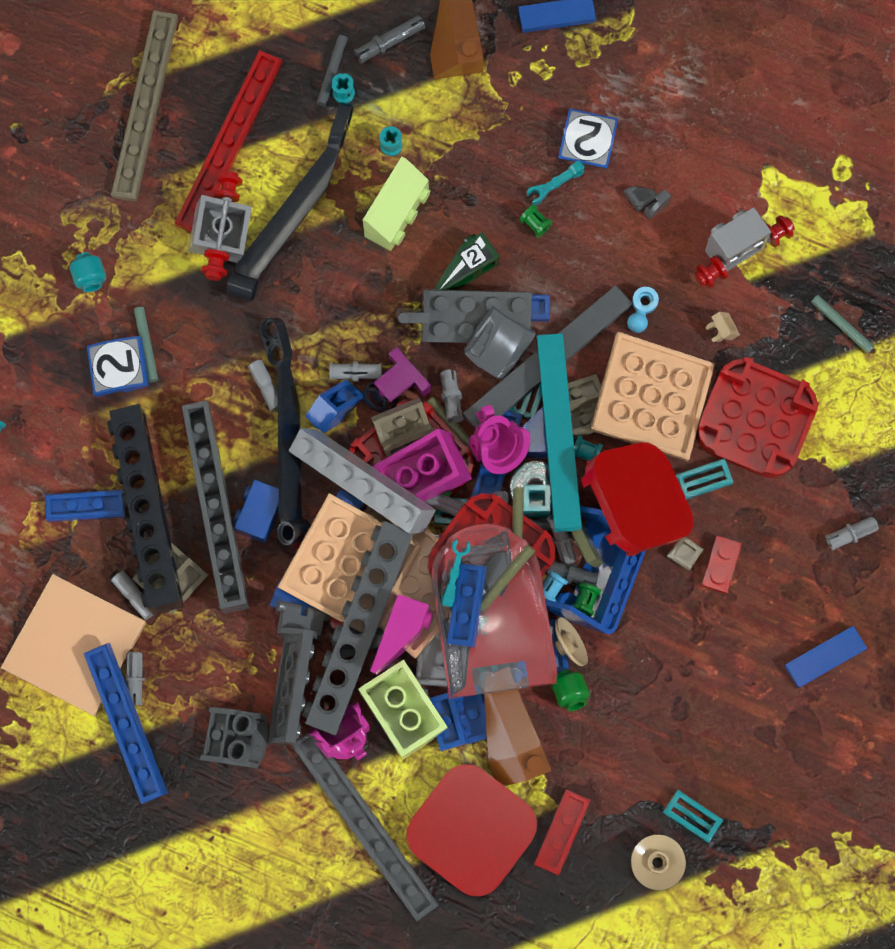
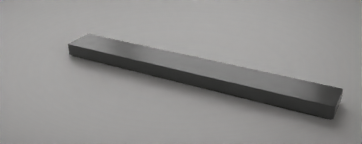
M616 285L558 333L563 334L566 362L632 307L633 303ZM538 351L463 413V417L474 429L481 423L476 413L481 411L482 407L491 404L495 416H503L541 384Z
M307 733L296 740L295 744H291L414 919L419 921L438 907V903L332 756L327 759L315 743L318 741Z

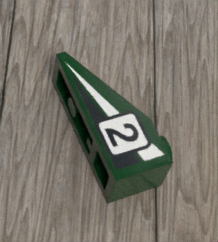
M483 232L477 236L472 234L463 241V244L434 289L458 290L499 265L500 256Z

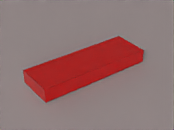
M567 789L565 790L535 860V866L559 876L591 800Z

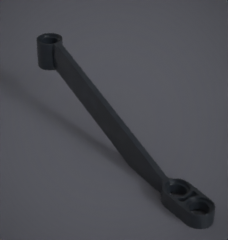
M340 102L326 150L238 261L228 282L227 295L253 301L261 274L327 191L351 122L353 105Z
M278 317L265 318L261 323L260 332L268 361L277 367L279 516L281 520L277 535L282 544L291 545L302 543L311 527L310 522L302 518L301 459L289 452L300 430V405L290 367L292 348L285 323ZM272 323H274L276 326V333L274 336L270 332V326ZM279 347L283 354L281 360L277 358L276 354Z

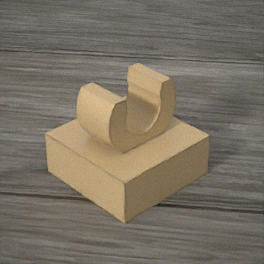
M718 312L713 315L712 319L714 322L709 323L705 327L706 330L718 329V335L712 338L713 342H720L723 339L733 340L740 336L730 314L727 312Z

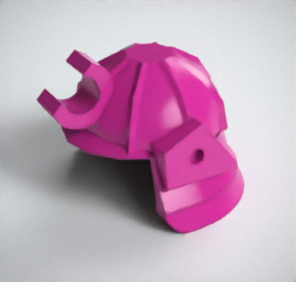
M491 404L482 407L481 411L476 413L481 423L476 426L474 435L470 437L468 444L478 462L482 461L489 472L494 474L510 472L527 455L530 446V433L525 428L519 427L515 422H509L507 418L501 415L495 416Z
M358 702L347 705L336 735L315 727L311 728L307 733L318 741L315 744L327 759L331 756L337 759H349L354 756L359 760L367 755L363 747L366 742V733L369 731V724L364 716L361 715V708Z

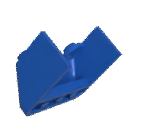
M580 506V515L587 520L585 528L603 561V564L598 567H593L585 562L583 567L584 570L599 573L596 587L601 590V594L596 597L592 609L594 614L593 616H587L571 606L572 603H575L580 590L578 589V584L573 594L562 592L557 597L556 602L543 599L544 608L558 617L609 635L615 632L646 551H642L635 556H627L626 551L622 550L615 543L610 545L605 536L612 532L602 510Z

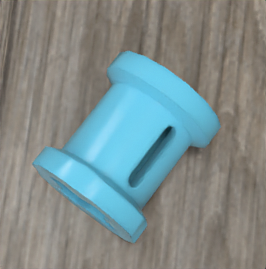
M548 569V575L541 585L542 595L544 599L556 602V595L562 586L567 585L569 581Z

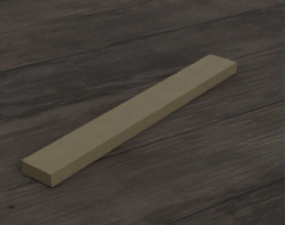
M153 10L112 187V198L137 202L178 23L177 14Z

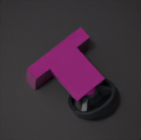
M397 347L389 353V359L394 366L376 381L368 383L363 390L365 403L378 413L395 408L398 403L397 397L410 386H413L423 398L431 392L429 382ZM367 392L373 395L374 399L381 404L382 408L376 406L371 402ZM387 401L393 402V407L387 408Z

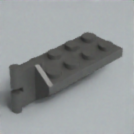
M423 289L421 308L398 307L395 313L401 323H421L422 342L469 343L478 325L493 306L498 308V311L509 319L530 330L532 292Z
M279 600L276 605V611H280L277 634L282 636L284 641L267 743L274 745L295 744L300 736V713L305 707L304 688L310 678L308 664L309 659L312 658L314 653L312 641H320L323 621H328L329 619L328 614L317 608L307 606L304 610V615H301V605Z

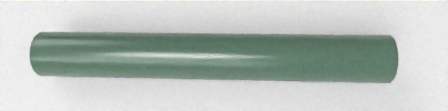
M819 295L811 301L814 306L867 354L875 347Z
M144 307L134 308L138 333L142 337L148 382L152 383L158 381V375Z

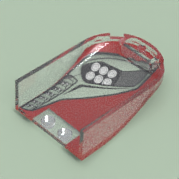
M492 524L470 526L453 534L437 553L432 567V586L448 698L556 683L557 667L541 572L535 553L484 612L480 611L475 648L447 644L452 607L443 606L441 597L446 584L449 583V573L451 567H453L456 555L452 550V542L458 539L457 551H463L466 548L467 541L470 543V551L467 555L462 556L460 563L487 567L483 596L524 547L529 544L525 539L523 540L511 532L510 529Z

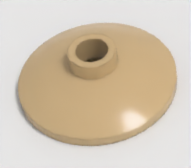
M562 617L558 618L555 621L558 638L555 645L558 652L563 656L566 654L579 666L586 665L588 656L579 634L569 621Z
M648 836L641 840L633 850L631 856L633 874L647 888L653 890L668 889L679 882L685 871L686 860L684 852L680 845L668 836ZM654 858L662 860L660 868L653 866L652 861Z

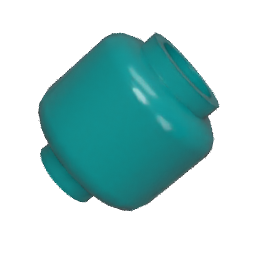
M89 252L78 254L69 267L75 287L83 290V292L99 290L106 280V273L101 258L91 255Z

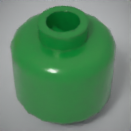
M571 670L561 671L556 675V683L551 686L557 704L560 708L567 709L570 712L583 708L590 696V691L583 675L579 672H571Z

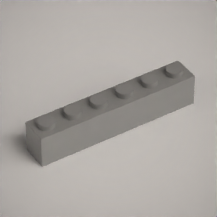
M300 428L289 452L406 532L424 533L436 509L319 430Z

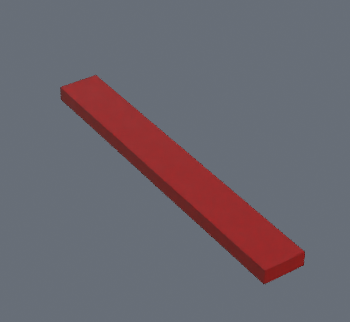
M261 50L258 51L175 221V226L191 232L196 203L201 195L215 198V191L221 189L217 176L223 174L224 171L231 170L282 65V59Z

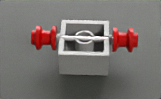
M224 171L223 174L217 176L221 189L215 191V198L201 195L196 203L188 252L204 255L208 259V264L202 266L201 272L205 274L207 279L219 281L221 277L227 276V270L223 268L224 262L238 263L244 255L252 206L235 203L240 200V195L236 193V188L242 186L243 180L238 177V173L233 171Z
M753 207L747 212L745 209L739 211L732 217L733 220L726 225L722 222L711 230V235L705 248V252L710 257L711 264L706 267L700 264L696 267L697 273H695V277L701 286L711 288L714 286L716 278L726 279L728 277L727 271L763 250L767 242L776 248L780 245L779 239L782 237L792 238L795 227L791 219L779 215L775 218L776 224L770 226L767 223L765 224Z

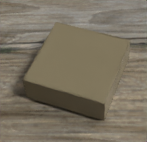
M684 537L676 542L667 558L689 572L704 549Z

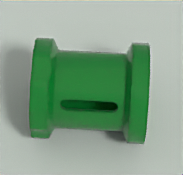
M533 204L522 214L519 221L526 223L535 232V236L539 238L548 231L553 221L546 219L537 210L538 207Z
M579 583L578 589L580 590L575 603H572L571 606L587 616H593L594 611L592 609L596 597L601 594V590L591 584Z

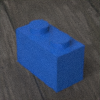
M254 480L253 485H248L245 490L243 500L246 502L242 510H237L233 524L236 525L235 530L238 534L266 544L279 514V489Z

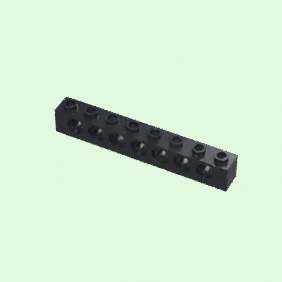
M140 404L109 411L111 420L107 421L109 433L111 436L114 435L116 443L112 445V451L115 460L119 459L120 468L117 469V476L120 484H124L125 493H122L121 497L125 509L128 508L130 517L126 518L129 532L134 535L135 542L131 543L134 557H138L140 567H136V574L139 583L143 582L145 592L141 593L143 606L148 608L153 615L183 608L184 602L145 411ZM135 432L132 439L124 440L127 433ZM140 456L137 463L129 464L132 457ZM145 480L141 488L134 489V484L137 481ZM142 505H150L147 512L138 513ZM154 529V534L150 538H143L146 530ZM152 554H159V559L155 563H148V559ZM164 578V584L160 588H153V584L157 579Z

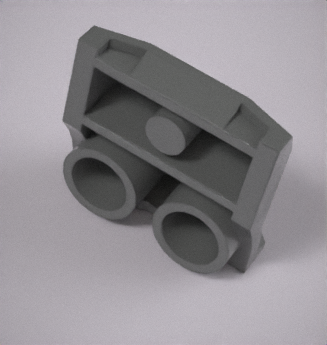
M493 306L478 325L471 340L465 347L464 353L478 367L497 378L504 379L509 375L515 363L532 342L536 333L534 330H528L499 312L498 308Z
M209 707L211 715L204 753L201 755L200 760L257 769L265 756L269 728L266 715Z

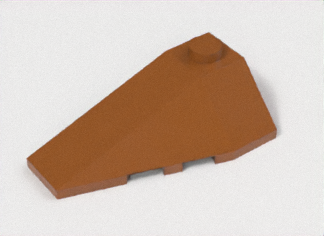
M440 0L430 53L434 79L483 73L484 60L472 0Z
M506 667L484 676L487 759L494 778L506 786L525 782L552 771L509 668Z

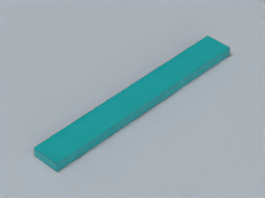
M563 334L537 335L554 531H578L582 529Z

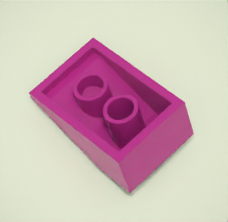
M439 428L373 466L376 470L422 501L447 493L472 479L452 434Z
M400 594L397 595L370 672L377 676L382 674L423 634L424 629L429 630L434 615L430 612L431 608L428 604Z

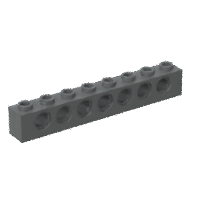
M208 400L183 405L182 410L220 609L223 614L250 609L211 407Z
M385 521L382 522L381 526H375L370 539L375 541L371 551H365L361 561V565L365 566L361 576L356 575L351 590L355 591L352 601L346 600L341 615L345 616L342 627L337 625L331 640L335 641L332 652L327 650L324 656L322 666L326 667L322 677H316L312 687V691L316 692L312 702L307 701L302 716L306 718L305 724L336 735L414 533H408L402 528ZM382 544H388L392 547L393 555L390 559H383L379 555V547ZM372 569H379L383 573V580L380 584H373L369 580V573ZM363 594L371 595L374 600L373 606L368 610L363 609L359 604V599ZM354 619H359L364 624V630L358 635L353 634L349 629L350 622ZM344 644H349L354 648V655L349 660L342 659L339 654L340 648ZM339 669L344 673L345 678L340 685H333L329 677L333 670ZM324 695H331L335 700L334 707L330 710H323L320 707V699Z

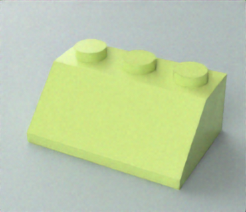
M401 156L363 218L364 236L390 251L394 245L399 246L405 236V227L407 224L411 225L418 214V211H416L420 203L424 204L431 192L429 190V180L406 158Z
M404 660L358 689L402 760L424 747L448 728Z

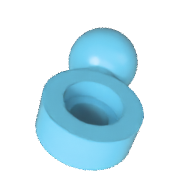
M641 287L633 295L632 303L636 313L630 315L627 325L634 333H641L647 328L648 320L646 314L653 312L658 305V294L650 287ZM647 298L649 304H641L640 299Z

